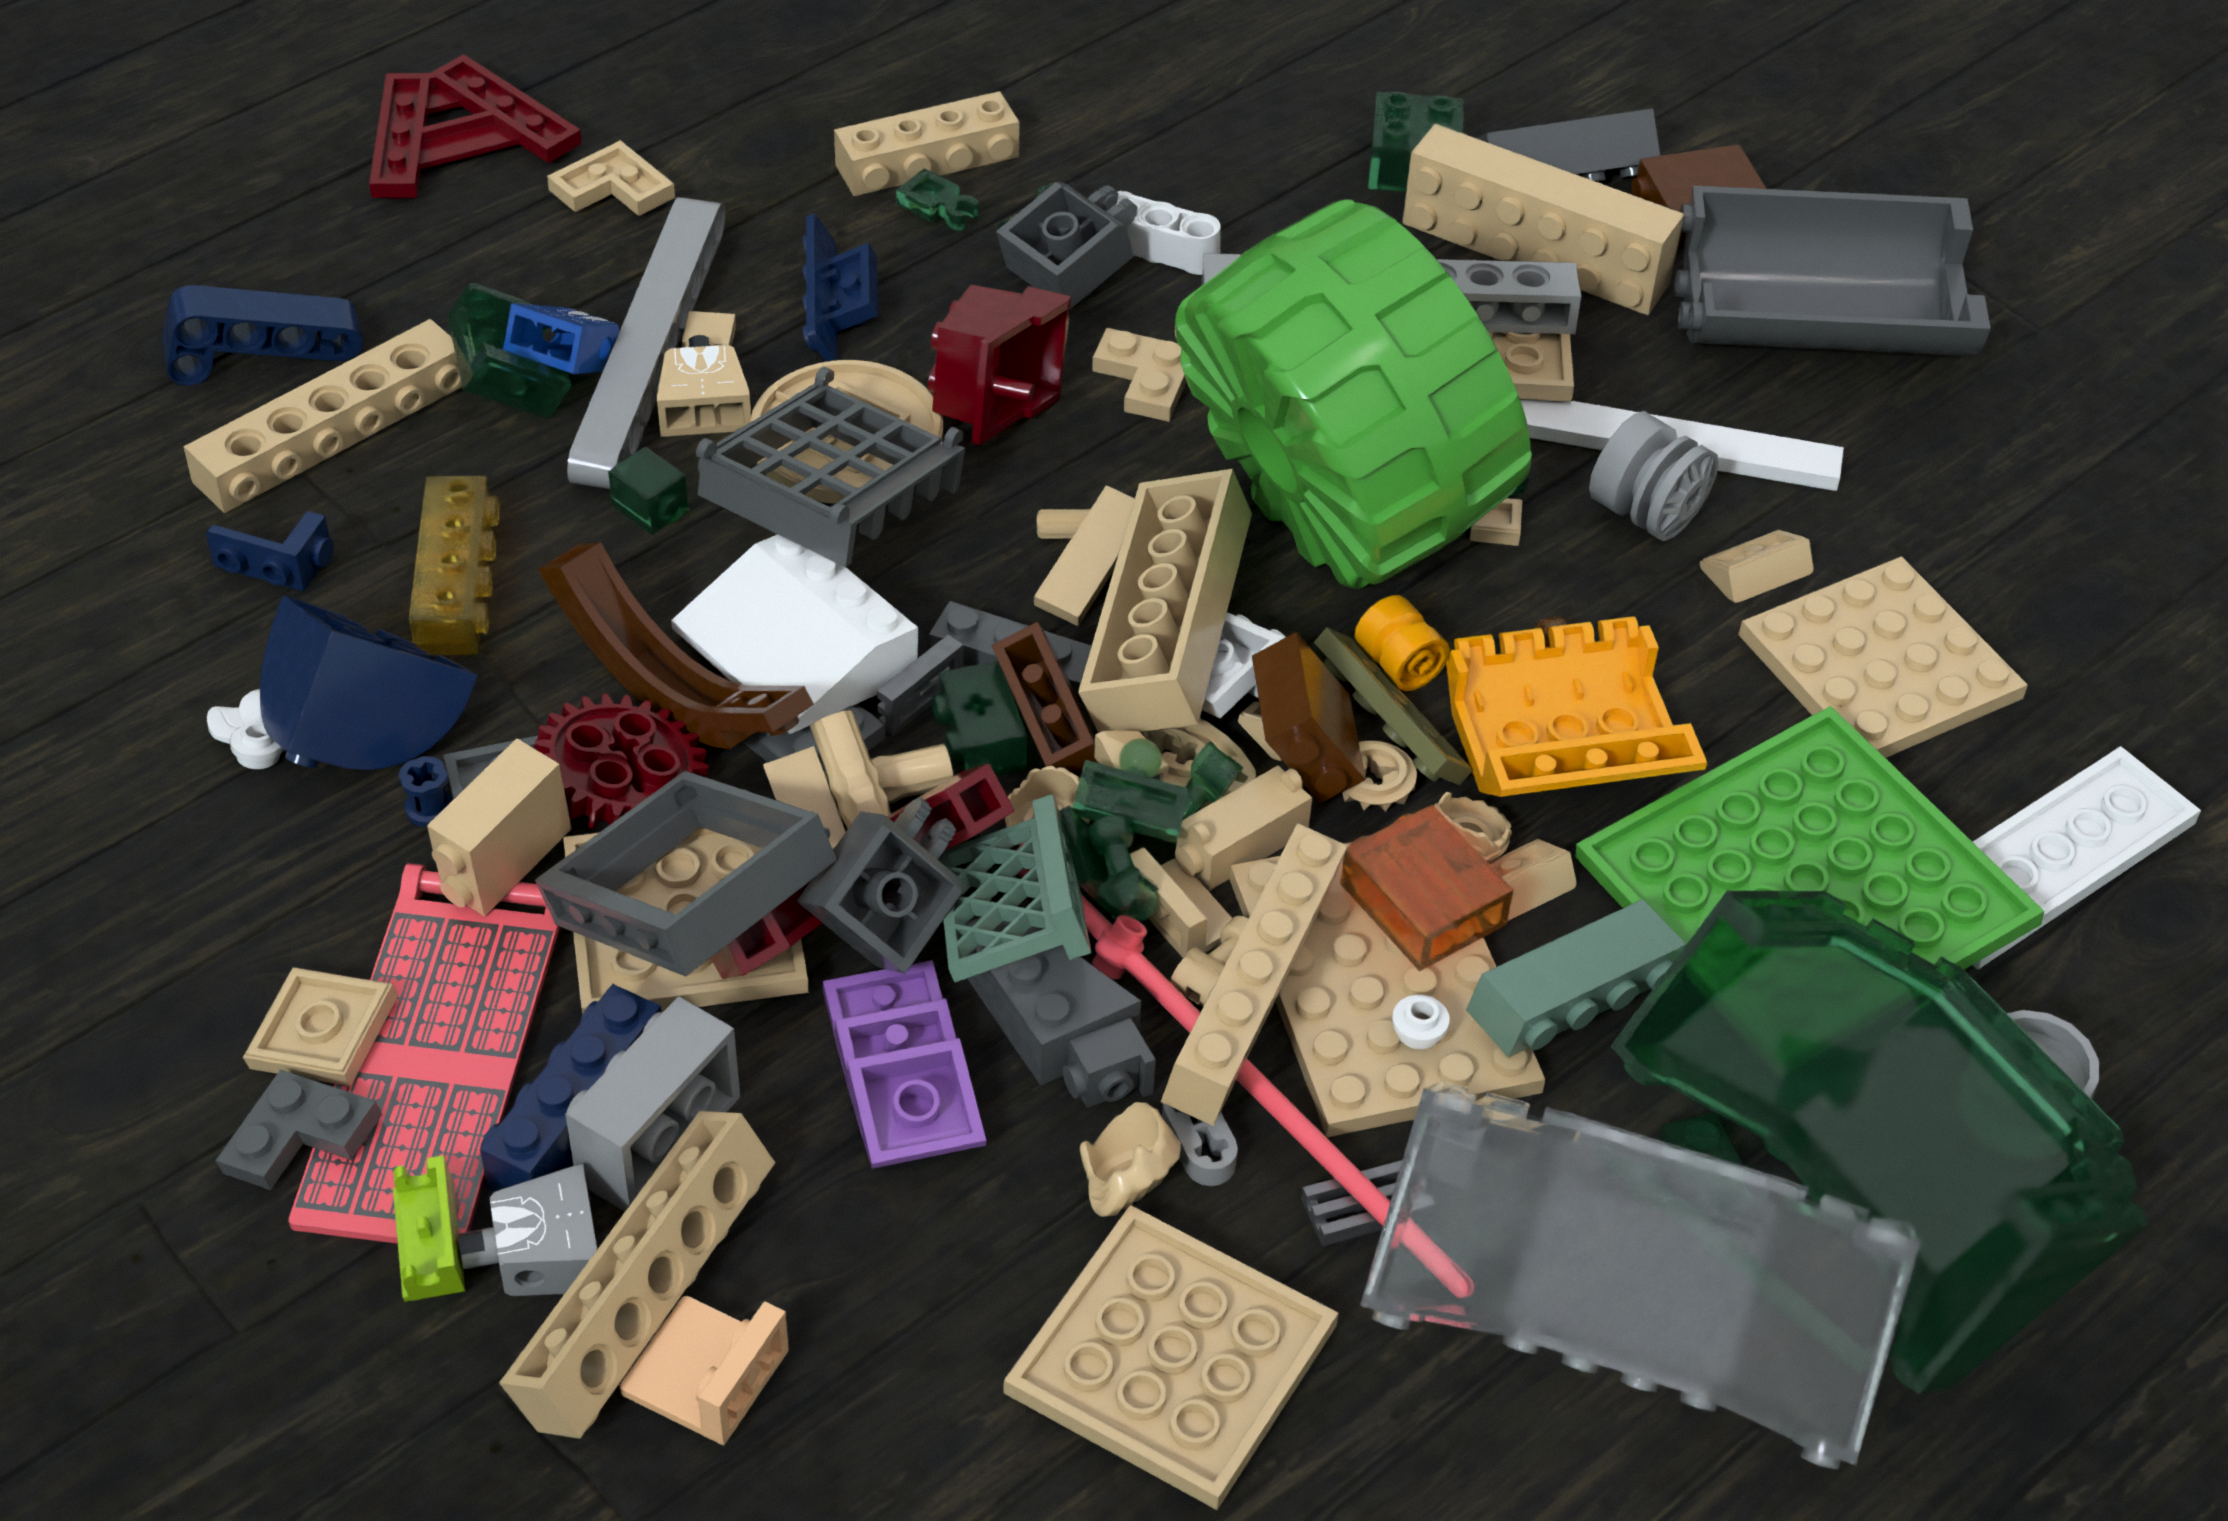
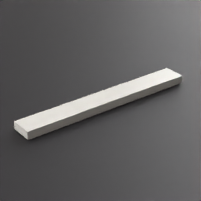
M1520 399L1527 420L1530 438L1596 450H1603L1610 437L1620 425L1633 414L1638 413L1576 401ZM1652 415L1676 429L1677 438L1686 435L1698 442V446L1703 445L1718 454L1719 466L1717 471L1837 491L1844 447Z

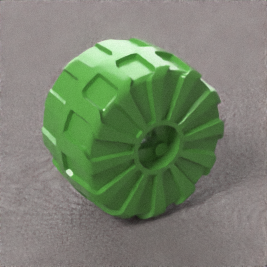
M1346 199L1333 202L1243 252L1228 267L1186 297L1178 307L1175 317V337L1182 348L1180 357L1182 369L1193 396L1209 407L1208 426L1216 444L1226 460L1239 461L1252 481V499L1270 522L1283 521L1293 533L1299 554L1316 569L1323 564H1327L1337 581L1343 586L1360 589L1369 583L1373 585L1380 584L1424 558L1438 552L1460 537L1463 532L1508 498L1528 476L1532 453L1527 420L1515 385L1491 336L1465 295L1436 258L1406 228L1375 206L1355 203L1353 200Z

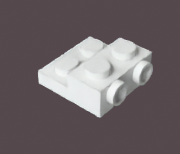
M1227 612L1202 710L1221 718L1246 693L1258 698L1252 655L1286 637L1278 630L1272 629L1269 631L1253 624L1243 615L1238 614L1235 616Z

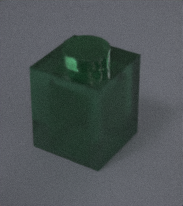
M643 447L608 471L612 507L651 535L668 524L677 521L684 513L689 511L685 474L646 447Z

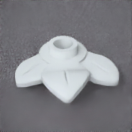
M260 689L245 695L238 708L215 706L208 711L207 724L210 734L213 738L230 744L232 753L237 757L241 765L251 769H264L278 762L280 754L284 749L267 734L264 728L260 711Z

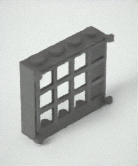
M821 367L816 374L813 385L795 394L790 399L767 411L762 416L739 428L717 443L707 438L700 441L696 449V456L700 458L698 462V472L700 473L698 495L846 568L852 563L857 524H859L860 534L875 540L882 532L887 504L888 514L901 520L907 518L912 507L915 485H917L916 494L929 501H932L937 496L940 487L951 493L959 490L965 448L957 444L963 440V431L951 427L945 435L944 442H942L941 438L829 386L828 383L834 380V371ZM812 427L816 428V429L812 430L811 432L806 433V431H808V430L811 429ZM831 435L854 447L845 452L822 441V439ZM792 440H795V442H793V443L790 444L789 446L785 447V448L782 449L781 451H778V450H777V449H779L780 447H782V446H784L785 444H787L788 442H790V441H792ZM811 448L834 460L818 470L793 457ZM869 453L893 466L885 471L860 458ZM764 457L767 458L765 461L761 462L760 464H758L757 466L753 467L752 469L748 468V467L752 466L753 464H755L756 462H758V461H760L761 459H763ZM782 465L807 478L789 488L765 475ZM849 466L873 479L860 488H856L833 477V475ZM821 484L846 497L833 506L828 507L804 494Z

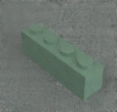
M1642 899L1481 974L1466 1011L1508 1058L1528 1048L1538 1050L1548 1044L1556 1034L1569 1028L1579 1030L1589 1024L1596 1015L1610 1008L1614 1011L1620 1010L1627 1006L1637 995L1649 989L1656 992L1666 987L1678 973L1676 965L1687 944Z

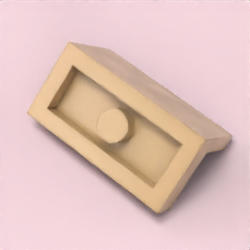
M1144 847L1126 856L1124 891L1183 959L1186 957V953L1193 948H1198L1205 953L1222 944L1220 933L1232 917L1195 876H1188L1183 872L1176 858L1159 865Z

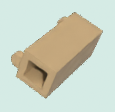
M1276 766L1180 821L1177 829L1175 857L1183 872L1188 876H1195L1210 891L1229 880L1231 865L1264 859L1285 847L1297 823L1309 828L1312 797L1302 788V779L1299 773L1293 768L1284 771L1279 766Z

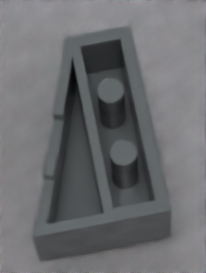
M982 917L967 922L964 926L972 927ZM1002 921L993 931L1001 933L1011 922ZM1031 926L1021 937L1042 929ZM978 945L969 955L981 952L986 946ZM1063 945L967 978L1040 1086L1063 1076V1066L1068 1065L1069 1040L1128 1018L1132 1019L1138 1031L1140 1029L1141 1000L1083 958L1078 957L1069 960Z

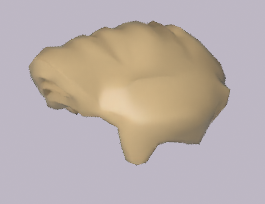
M1135 1102L1122 1114L1116 1115L1093 1145L1088 1141H1084L1080 1145L1083 1166L1089 1180L1090 1203L1095 1213L1101 1217L1118 1215L1121 1209H1127L1134 1202L1140 1201L1146 1193L1152 1191L1162 1182L1169 1169L1179 1159L1181 1141L1163 1120L1158 1109L1153 1108L1148 1103Z

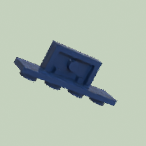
M813 213L806 216V235L803 236V245L806 250V264L803 265V274L806 280V294L803 295L806 325L803 326V335L808 347L813 352L818 351L825 362L838 360L837 332L854 325H861L869 319L878 316L877 255L869 243H866L836 256L835 240L817 214Z

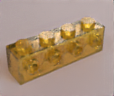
M487 476L426 477L409 624L413 643L417 644L416 647L432 655H477L479 634L488 633V605L483 603V597L492 596L491 567L486 565L487 561H495L496 557L495 533L490 531V526L499 525L498 496H489Z

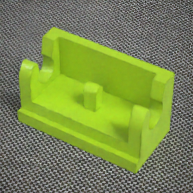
M444 1155L427 1158L426 1173L423 1175H408L407 1169L404 1166H397L393 1171L395 1186L393 1188L404 1301L408 1302L464 1292L465 1284L458 1240L459 1225L455 1185Z

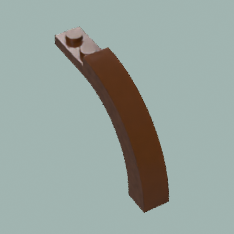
M601 542L577 544L538 568L549 590L569 621L611 674L641 703L645 700H650L651 712L658 713L663 709H670L668 721L672 723L682 720L686 724L685 734L696 733L699 735L698 741L717 748L731 749L756 732H769L771 736L782 734L795 727L800 721L798 715L814 705L805 686L742 685L717 676L689 657L657 626L642 608L619 575Z

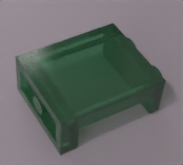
M474 282L469 283L447 315L463 390L548 419L572 386L569 373L503 350L511 303L535 304ZM543 328L542 335L545 333L547 328Z

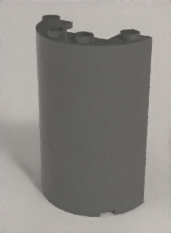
M1693 186L1690 203L1681 205L1680 213L1684 214L1681 232L1686 233L1683 270L1678 269L1675 277V297H1683V302H1680L1678 310V329L1686 330L1691 343L1975 356L1980 352L1988 338L1991 327L1985 295H1968L1963 270L1964 257L1973 233L1968 198Z

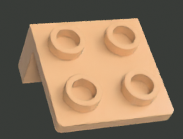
M689 1296L682 1297L620 1383L622 1396L724 1446L789 1351L786 1311L764 1301L751 1321L744 1319L741 1322Z

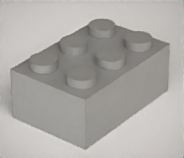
M678 996L663 1013L658 1012L650 1018L643 1030V1034L626 1051L618 1052L611 1059L605 1073L589 1090H583L574 1097L565 1115L573 1165L583 1164L588 1190L625 1212L699 1111L727 1112L740 1098L734 1028Z

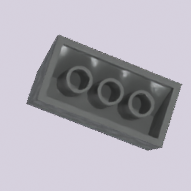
M1653 108L1490 132L1476 138L1595 182L1605 181V173L1620 171L1621 178L1636 177L1641 158L1660 156Z

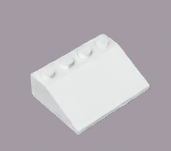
M778 534L754 544L671 620L672 629L731 682L751 686H805L814 705L798 715L800 721L795 727L787 731L789 734L810 726L823 717L840 712L849 706L856 705L877 695V690L918 659V627L849 569Z

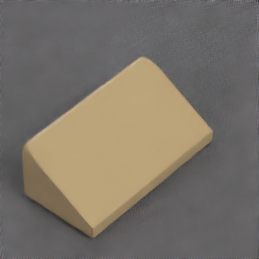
M1782 530L1771 532L1700 561V567L1728 599L1735 603L1808 576L1814 569L1809 539Z
M1540 839L1527 843L1496 858L1492 862H1488L1458 876L1470 907L1490 927H1497L1573 890L1577 883L1570 852Z

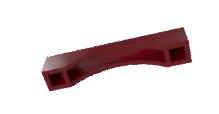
M990 764L964 770L920 796L930 804L929 806L932 809L913 839L919 844L932 825L946 818L956 829L955 835L944 850L946 851L1015 812ZM908 804L887 817L892 822H895ZM810 881L711 957L722 979L743 976L793 946L802 937L822 924L819 919L797 902Z

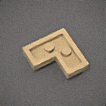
M621 140L547 176L549 191L574 212L613 194L640 216L675 198L674 183Z
M1106 328L1093 356L1092 371L1132 380L1124 397V412L1169 422L1187 382L1181 365L1182 348L1179 344L1172 341H1164L1127 331Z

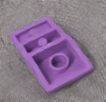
M933 960L914 963L905 974L883 969L823 981V994L838 1054L871 1168L986 1146V1137L960 1038L956 1039L947 1000L942 998Z

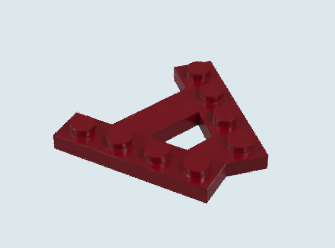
M464 54L431 73H386L369 181L371 198H417L421 169L517 144L550 163L582 144L581 131ZM462 106L473 114L427 126L428 115L431 113Z

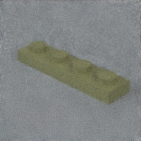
M1326 627L1314 643L1327 657L1323 664L1338 679L1344 682L1349 681L1356 689L1352 694L1354 699L1374 715L1378 713L1383 718L1386 724L1382 729L1395 743L1404 748L1408 746L1416 755L1413 764L1421 773L1435 782L1442 778L1461 785L1473 769L1354 639Z

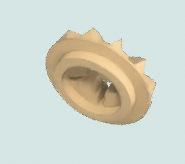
M1359 742L1365 776L1367 767H1369L1371 773H1374L1377 778L1382 779V784H1374L1371 778H1366L1365 781L1342 792L1344 802L1357 800L1360 802L1363 810L1370 804L1379 805L1385 812L1393 802L1405 804L1409 793L1415 790L1417 779L1416 767L1412 759L1400 748L1386 742Z

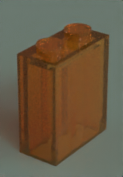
M1433 805L1414 814H1405L1389 827L1371 836L1359 837L1347 847L1343 857L1340 885L1419 971L1507 925L1513 889Z

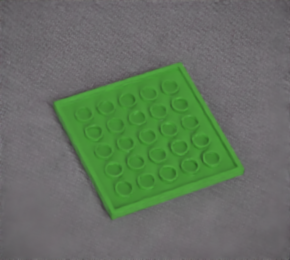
M1831 706L1576 844L1575 857L1622 908L1643 899L1687 944L1676 966L1779 1077L2042 924L2045 912Z

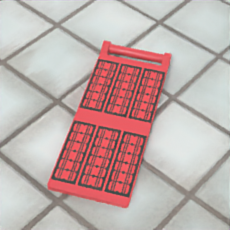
M411 863L405 865L399 896L370 978L372 981L393 984L398 998L351 1087L334 1084L335 1088L375 1100L382 1112V1116L352 1160L313 1147L288 1221L292 1230L398 1244L393 1188H395L394 1169L397 1166H404L407 1169L408 1175H423L426 1173L427 1158L444 1155L455 1185L459 1233L470 1232L485 1182L480 1146L487 1131L494 1124H500L503 1121L560 930V926L555 925L537 884L519 882L501 902L546 907L544 915L492 909L484 917L468 906L462 908L450 903L419 900L423 892L444 895L440 889L439 873L427 871L425 865Z

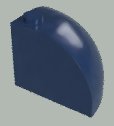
M283 595L270 630L260 680L262 722L267 734L287 751L285 758L296 764L317 768L320 761L343 768L358 770L391 767L404 763L427 751L452 728L468 702L478 675L442 655L436 654L433 661L431 660V653L416 647V643L379 628L376 635L366 632L367 627L347 619V616Z

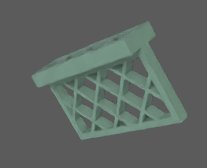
M1053 794L1032 801L1035 818L956 845L944 851L938 860L964 882L963 892L943 919L948 967L954 982L1061 945L1064 946L1069 960L1091 953L1072 841ZM1025 842L1017 851L1010 850L1013 846ZM973 861L966 869L956 868L958 865ZM995 863L1002 865L993 874L986 873ZM1023 868L1030 869L1023 878H1013ZM970 887L978 888L971 896L962 897ZM998 892L1006 893L997 903L989 902ZM1027 897L1035 898L1026 908L1017 907ZM973 916L982 917L972 927L964 926ZM1002 921L1011 922L1001 933L993 931ZM1031 926L1044 928L1038 932L1021 937ZM978 945L986 946L981 952L969 955Z

